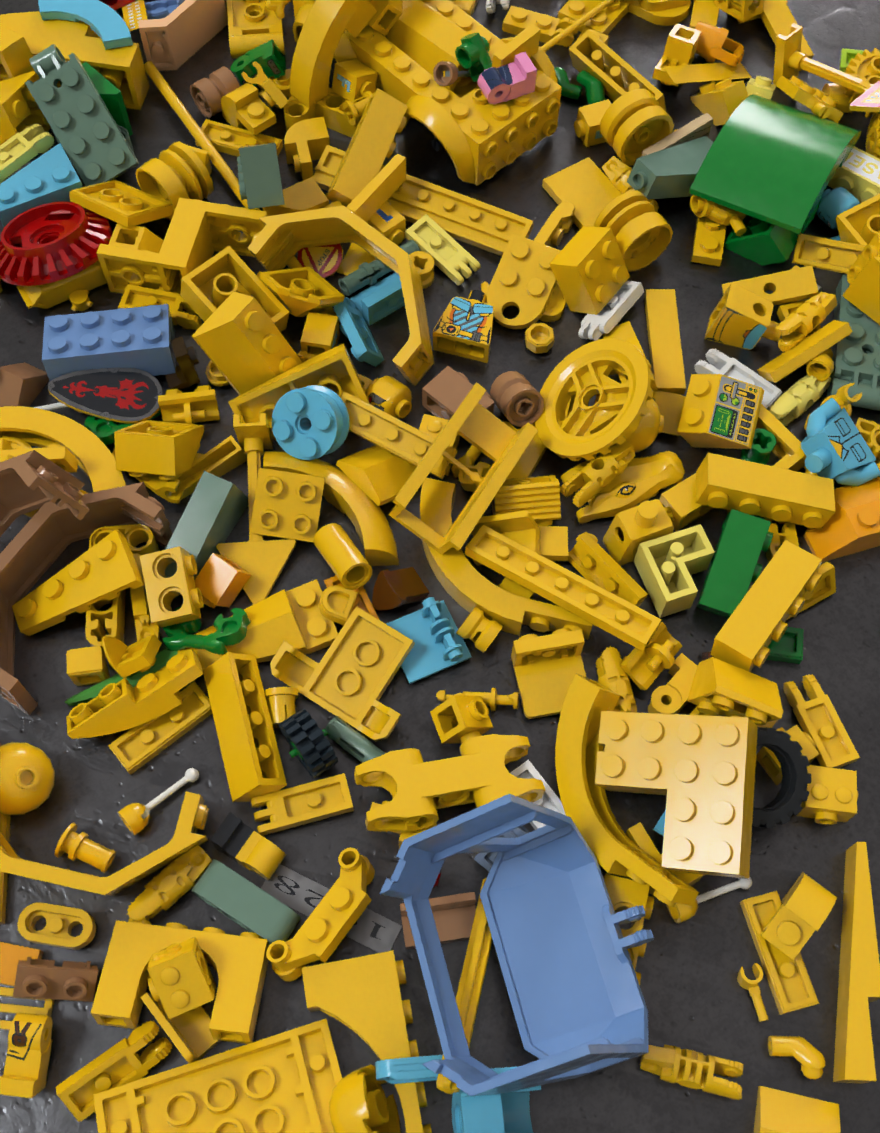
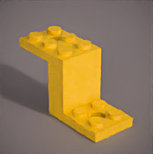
M179 198L159 253L149 250L124 248L119 245H99L97 256L110 292L124 294L126 286L131 284L181 294V278L212 258L214 251L220 252L227 246H230L237 255L254 257L247 247L251 244L254 235L265 227L258 217L267 216V211L205 202L197 199Z

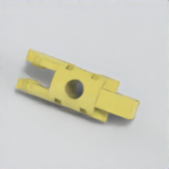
M804 376L778 397L777 401L771 405L769 411L784 426H787L818 401L829 387L831 378L829 377L825 381L818 382L814 376Z

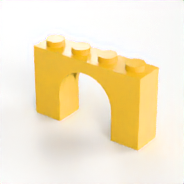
M129 919L128 922L116 920L91 1014L98 1025L136 1029L143 1005L140 997L146 993L148 979L151 978L147 970L151 955L166 949L171 944H179L196 937L206 962L218 973V988L209 1025L213 1040L243 1044L252 1043L269 961L266 956L267 948L269 947L268 940L253 932H242L240 936L225 934V931L214 927H205L203 931L190 930L187 926L175 922L166 923V926L151 925V922L145 919L142 922L140 920L138 922L136 920L132 921V919Z

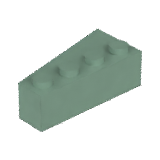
M268 143L240 147V156H237L241 200L247 199L249 209L285 205L276 144Z

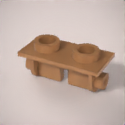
M27 957V961L19 960L13 997L93 1002L98 966L91 965V961H63L62 967L54 966L55 960L31 959V957Z

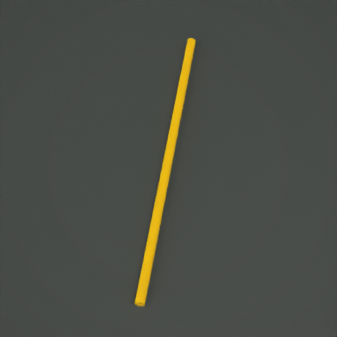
M151 61L146 62L144 67L148 76L202 150L208 151L210 161L243 206L248 208L247 199L241 200L238 178ZM295 256L287 263L289 269L302 267ZM332 307L321 312L336 316V312Z

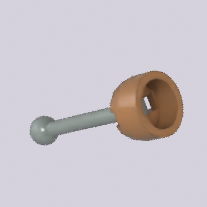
M449 61L439 62L433 71L434 80L440 86H450L458 80V77H471L469 71H458L456 65Z

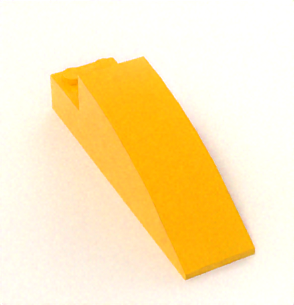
M40 11L0 15V27L24 36L32 56H35L52 44L57 46L66 62L70 60L68 55L74 53L81 64L87 62L121 91L126 108L141 110L149 89V83L139 43L105 50L100 37L91 30L90 25L83 21L42 20ZM0 60V81L9 79ZM60 81L57 83L58 88L61 87Z

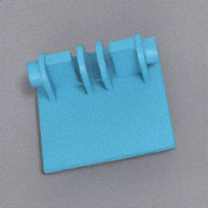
M429 597L422 602L424 606L422 609L386 623L415 642V645L401 665L409 684L472 658L463 638L456 634L458 628L444 600L436 601L434 597Z

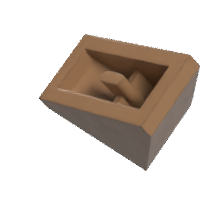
M25 362L1 366L0 407H29L48 383L47 373Z

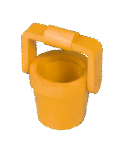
M698 21L695 30L702 32L696 54L706 59L708 63H714L718 59L734 67L742 61L744 46L727 37L729 30Z

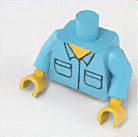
M849 383L840 387L836 393L837 398H830L809 415L806 427L807 436L800 443L801 449L806 455L805 466L810 472L817 473L820 477L835 479L838 484L847 486H859L880 476V461L877 464L874 462L877 460L845 408L841 409L843 404L848 405L861 399L862 392L851 398L848 395L849 387L855 383Z

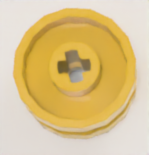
M644 88L631 90L616 99L605 111L599 130L609 146L613 147L615 154L622 163L632 166L635 164L636 159L642 156L643 150L673 133L674 123L666 110L660 107L653 94Z

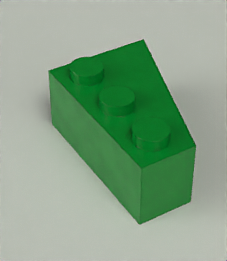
M731 509L723 522L721 529L723 531L715 547L714 557L707 572L696 608L729 619L747 594L750 582L754 583L761 573L763 564L757 562L761 550L767 552L773 537V533L768 532L771 524L770 521Z

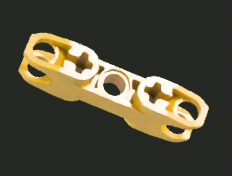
M498 734L470 738L460 745L461 756L423 762L420 750L407 748L390 751L355 766L354 778L356 785L382 787L389 791L393 797L391 801L366 812V829L376 832L402 833L421 830L437 823L439 820L437 809L474 802L478 808L507 794L515 795L530 802L541 799L545 791L542 780L517 778L510 774L505 767L506 764L528 755L530 747L528 737Z

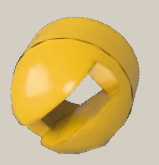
M820 354L809 361L806 366V372L809 377H816L818 382L825 381L834 370V361L827 354Z

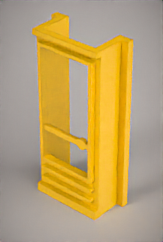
M477 382L473 385L392 502L396 505L389 513V516L441 555L452 547L457 551L461 549L538 431L528 422L518 432H515L480 405L478 402L487 390ZM456 434H459L494 461L483 479L480 478L477 472H472L445 451ZM441 456L468 475L472 482L479 484L444 537L405 509Z

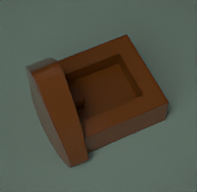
M414 567L392 571L388 569L382 570L374 585L372 605L376 610L394 609L404 604L423 601L430 592Z

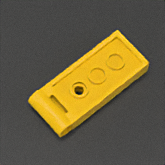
M227 0L231 59H237L246 52L272 39L281 53L285 55L282 19L278 18L274 11L266 8V0Z

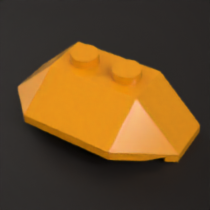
M880 477L859 486H843L834 489L835 513L821 529L807 528L804 534L812 554L821 558L822 562L880 546Z

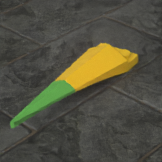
M313 580L288 591L283 589L244 609L250 620L246 636L237 644L225 646L227 651L255 655L257 663L271 661L284 641L305 655L331 646L338 635V631L334 621L325 618L319 610L318 602L322 589L318 580ZM212 625L194 635H209L217 630ZM191 648L178 651L165 649L157 653V660L149 670L142 673L138 671L125 678L134 687L143 676L149 673L154 674L166 666L173 656L180 653L184 654ZM192 648L200 658L202 670H205L225 655L214 654L205 649ZM116 674L68 698L65 703L69 706L89 702L98 696L105 686L110 683L116 684L123 678Z

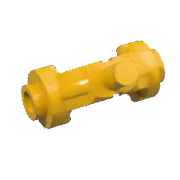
M695 195L691 196L690 208L697 217H707L725 226L731 225L737 236H741L747 231L743 223V219L747 216L746 214Z

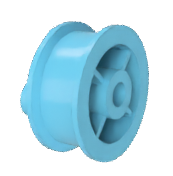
M310 385L285 393L276 403L272 413V431L276 441L286 453L301 460L317 459L336 451L344 443L349 432L350 421L345 403L337 393L321 385Z

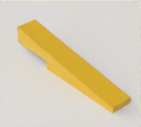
M856 842L846 850L833 1082L865 1084L877 1081L868 1002L880 999V962L866 842Z

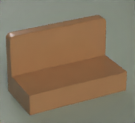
M475 892L429 899L440 943L445 944L469 940L476 912ZM401 903L400 913L406 950L414 949L416 946L404 903Z

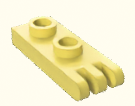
M427 214L405 231V238L407 240H414L420 251L429 253L434 259V264L458 286L464 282L463 277L468 279L473 274L471 269L476 272L481 268L480 263Z

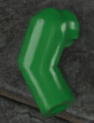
M561 67L554 68L558 84L562 87L561 95L579 101L583 87L571 84L565 69Z
M582 70L577 75V82L585 87L588 104L606 100L603 83L587 71Z

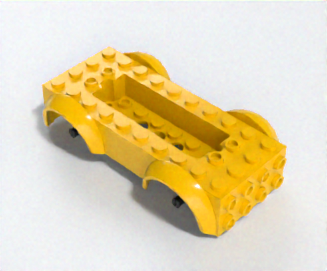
M293 0L295 16L293 34L295 42L298 41L306 18L315 3L314 0ZM421 0L469 34L479 32L480 36L484 37L489 43L490 49L488 54L491 60H493V54L514 38L499 39L450 0ZM368 24L356 38L345 29L334 54L337 63L357 59L378 72L376 90L379 88L408 105L404 117L408 118L404 128L410 118H415L424 124L437 137L431 141L433 149H436L438 152L444 147L454 163L458 178L464 182L478 186L486 179L492 178L504 166L512 164L518 156L533 149L545 137L551 136L558 127L562 87L558 84L553 64L540 47L538 52L530 58L537 69L535 91L506 102L490 104L479 88L477 81L473 82L471 77H462L453 91L446 86L438 85L433 75Z

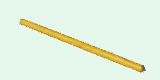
M604 0L540 48L544 52L548 51L616 0Z

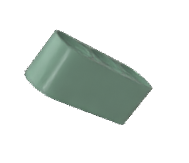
M216 859L212 860L191 890L201 900L247 931L267 939L268 945L277 940L287 941L301 920V917L291 908Z

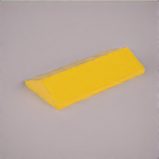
M403 0V13L388 34L383 36L431 75H433L435 66L441 61L452 62L456 65L458 71L467 70L459 64L455 51L462 44L461 38L469 33L421 0ZM458 77L454 84L446 87L453 91L462 77Z

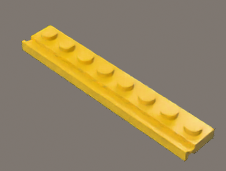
M326 145L315 168L316 171L311 176L321 189L329 190L346 151ZM406 174L404 183L387 200L392 207L406 218V221L415 223L427 214L452 238L499 256L503 255L512 233L528 238L534 226L533 220Z

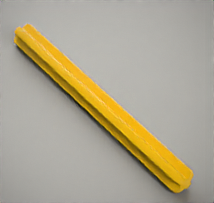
M486 878L483 879L481 890L486 881ZM480 895L456 995V1003L468 1048L471 1042L492 944V936ZM438 1073L436 1086L439 1090L451 1095L460 1091L456 1087V1083Z

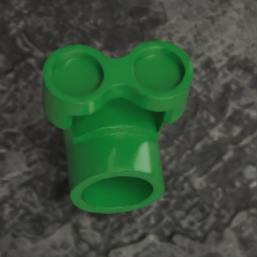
M479 32L468 34L461 38L462 44L455 51L459 64L468 69L473 82L478 81V77L484 70L492 67V60L488 54L490 49L489 43L484 37L480 36Z

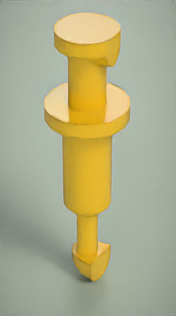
M492 688L491 692L463 691L468 696H481L486 706H490L491 711H496L497 705H513V709H518L519 692H514L510 695L497 694V688ZM440 690L436 693L437 699L441 702L446 701L448 697L452 696L446 694L445 690Z

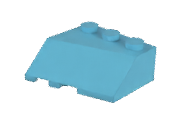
M61 143L0 184V221L3 227L19 214L39 205L52 202H70L69 191L83 187Z

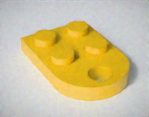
M512 233L487 291V304H491L494 307L493 319L498 324L509 329H524L530 327L542 317L557 284L550 262L561 250ZM508 306H516L520 311L517 317L507 319L503 316L504 309Z

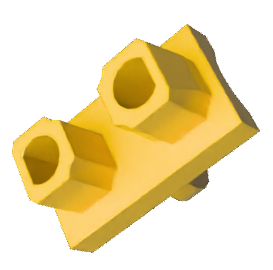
M209 385L198 386L194 392L182 393L179 389L166 390L165 395L158 396V404L163 422L195 424L197 422L220 420L216 392Z
M661 622L645 650L641 651L635 647L628 656L622 659L623 662L620 666L640 690H647L664 668L670 669L674 665V656L683 646L668 632L666 625Z

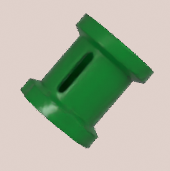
M763 428L756 429L751 449H742L741 460L766 465L770 458L769 454L776 445L774 434Z

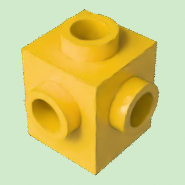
M457 693L448 697L446 701L430 711L442 744L463 743L470 738L482 736L493 728L488 708L481 696H468L465 693Z

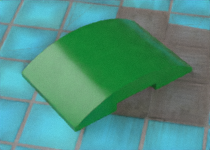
M755 94L750 95L735 109L719 132L691 185L689 193L800 234L821 201L826 186L838 167H842L862 132Z

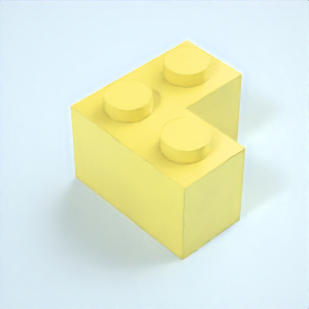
M701 524L640 543L638 546L634 564L660 618L691 608L698 593L691 575L707 570L715 553Z

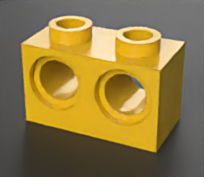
M180 546L141 555L140 562L151 623L160 627H166L200 619V608L204 607L201 590L195 586L193 575H197L198 570L194 556L190 555L189 552ZM176 562V573L166 578V567L170 563ZM182 595V607L177 611H172V600L176 596Z

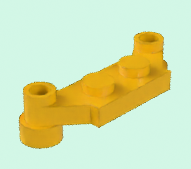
M346 848L340 853L338 857L340 877L295 936L285 942L282 940L274 941L267 948L266 956L271 962L272 969L282 980L290 982L298 979L302 975V968L306 964L317 960L326 963L372 901L366 893V886L372 882L375 869L368 858L360 855L357 849Z

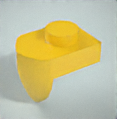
M154 634L129 646L114 637L104 636L101 638L105 656L111 667L121 678H125L138 671L142 673L149 670L157 660L156 655L162 644Z

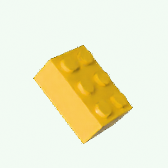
M227 246L181 278V297L204 322L235 291L255 297L280 332L287 327L290 313L288 309L230 246Z

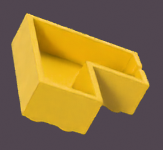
M601 711L598 744L605 747V751H597L595 785L607 791L667 795L661 867L674 872L749 879L758 726L748 717Z

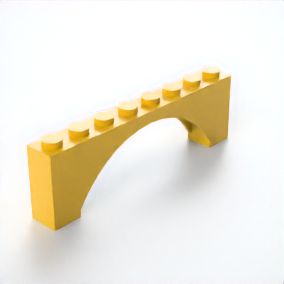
M394 950L302 968L306 1005L309 1012L321 1011L340 1021L366 1042L380 1060L419 1057L417 1041H408L406 1025L413 1023L410 999H401L399 985L407 982L403 960L395 961ZM424 1083L394 1084L403 1109L406 1133H432L430 1124L422 1125L420 1108L427 1107Z

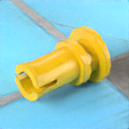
M71 823L65 829L56 845L55 857L60 858L64 853H67L68 859L72 861L79 859L105 873L111 866L116 851L89 839V835L85 832L76 833L78 825Z

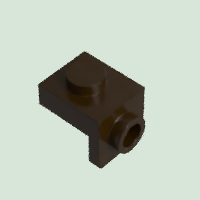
M181 336L170 341L179 366H176V373L165 375L170 389L184 390L200 382L195 365L199 364L193 346L186 347Z

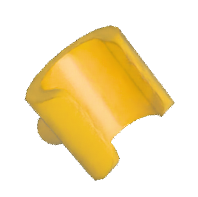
M754 963L752 970L756 980H750L745 976L744 969L741 966L737 975V981L743 989L749 991L759 1022L768 1020L759 984L763 979V969L759 964Z

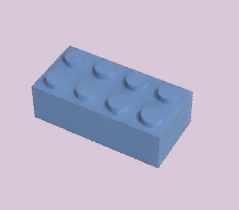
M150 305L45 317L42 362L49 381L71 372L100 368H136L147 371L153 376L176 373V357L170 342L175 339V329L169 305Z

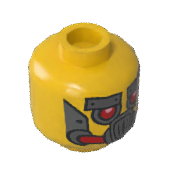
M392 376L374 379L366 390L370 405L397 419L406 417L411 411V390Z

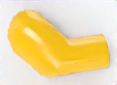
M800 1036L768 1037V1052L770 1056L794 1057L802 1064L801 1071L805 1077L809 1079L821 1078L823 1068L826 1066L824 1056L805 1038Z

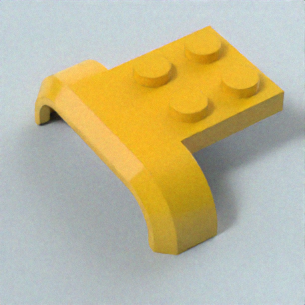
M356 606L320 663L315 662L284 641L271 660L270 667L274 677L290 687L297 688L298 692L333 715L340 717L341 720L369 738L378 741L387 739L402 717L400 713L380 703L379 699L415 645V642Z

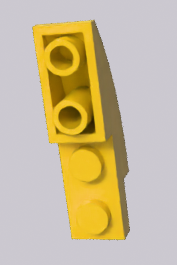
M191 648L184 654L180 653L173 656L166 666L154 674L149 673L143 676L134 687L126 678H123L116 684H108L99 692L98 696L87 703L78 704L70 711L69 715L66 716L67 735L71 739L109 735L147 723L182 704L179 690L204 674L200 658Z

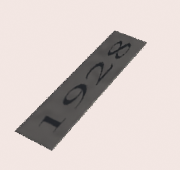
M281 864L271 878L265 880L261 887L262 890L286 906L308 917L330 890ZM366 908L346 936L378 953L391 950L402 926Z

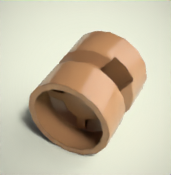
M223 66L209 74V79L204 77L190 85V92L201 113L205 117L211 118L222 111L221 98L240 87L234 74L227 67Z
M517 371L502 373L491 385L490 396L495 401L494 404L511 424L523 427L528 422L530 424L534 423L542 414L544 408L542 396L521 373Z

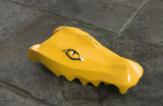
M672 451L633 458L627 464L628 467L588 501L589 505L576 512L579 523L583 524L599 518L615 517L619 512L635 507L639 503L655 497L659 490L682 482L685 474L682 461ZM592 460L584 461L561 475L563 484Z

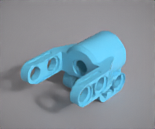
M442 1055L376 1061V1080H385L390 1084L436 1081L438 1073H434L422 1064L431 1060H442ZM517 1067L493 1068L492 1070L500 1074ZM541 1085L494 1095L470 1096L462 1090L453 1093V1133H533L529 1105L530 1091L541 1090Z

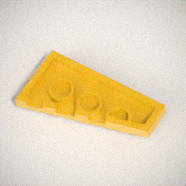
M116 529L15 603L12 609L20 632L31 636L65 621L66 615L75 611L81 614L90 610L93 603L102 599L110 601L119 597L122 590L129 587L137 589L145 584L125 535Z

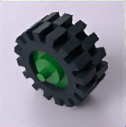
M301 709L279 724L282 734L291 746L290 756L292 758L297 756L311 777L316 778L339 762L334 749L325 737L328 735L325 728L321 730L305 709Z

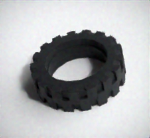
M758 727L757 746L767 747L780 762L782 771L781 789L775 799L767 806L761 808L753 807L752 826L773 828L776 827L775 824L783 825L788 823L790 816L797 815L802 810L800 805L802 801H807L809 791H806L807 784H811V774L807 772V766H810L808 758L800 752L802 747L797 741H791L789 734L783 731H776L775 728Z

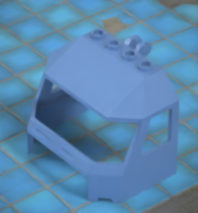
M507 794L403 840L396 855L400 859L391 879L386 878L379 894L404 900L445 1060H431L422 1065L434 1073H440L457 1084L456 1087L466 1094L482 1096L501 1094L578 1078L649 1053L648 1009L627 949L654 940L651 929H643L623 937L619 925L640 920L646 914L643 905L635 906L615 913L597 858L571 817L515 795ZM534 820L546 824V826L517 838L497 837ZM498 852L480 892V897L524 1050L539 1058V1060L500 1074L470 1055L429 902L430 893L445 859L455 854Z

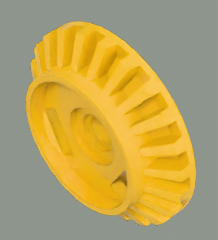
M604 338L582 345L567 355L553 369L540 390V395L544 400V408L538 420L535 421V427L538 429L537 434L542 443L557 456L563 459L567 457L572 461H579L581 458L592 460L595 459L597 453L606 455L611 452V447L614 445L623 444L639 427L643 416H646L649 409L647 401L652 399L654 393L650 387L654 382V375L650 371L652 366L644 354L628 341L617 338ZM624 374L628 376V379L625 383H619L608 376ZM600 394L599 400L593 406L588 407L590 399L594 395Z

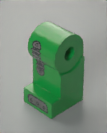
M272 39L237 58L230 68L242 86L248 83L241 75L243 71L250 78H254L257 75V70L252 65L254 61L261 65L263 72L268 78L274 76L277 79L285 75V57Z

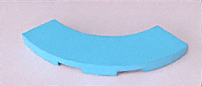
M38 0L42 20L83 21L90 25L91 30L100 37L105 50L133 45L130 31L122 17L114 9L99 0Z

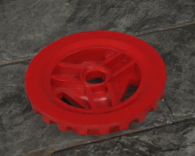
M73 202L47 203L19 214L3 228L0 235V279L12 285L37 286L60 281L85 270L99 260L97 256L99 245L109 244L113 233L108 220L95 212L83 209L82 206Z

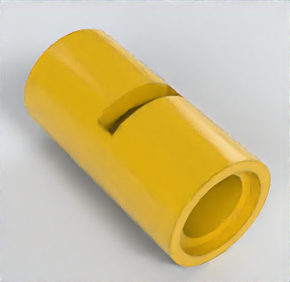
M330 523L317 531L314 536V545L341 584L350 590L364 586L372 576V567L342 526Z

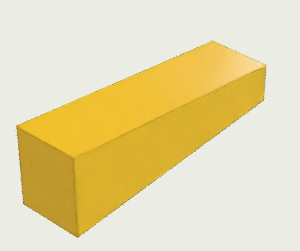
M232 435L195 460L190 470L178 475L181 484L177 490L184 491L182 499L194 492L204 471L221 477L246 462L247 456Z

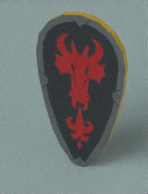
M100 368L75 371L61 375L48 383L49 393L64 405L91 416L125 424L139 423L151 419L160 409L158 396L163 395L162 387L157 378L147 371L136 368Z

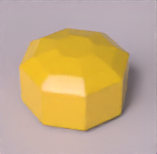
M534 323L525 331L526 348L535 354L547 353L554 346V331L547 324Z

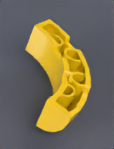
M283 451L264 452L263 468L325 477L322 496L351 520L362 543L365 559L370 566L399 565L394 535L382 509L340 468L320 459H297Z

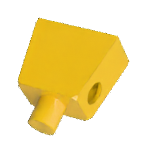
M659 499L643 501L638 506L616 514L602 541L610 556L622 566L634 561L640 543L673 533L674 526Z

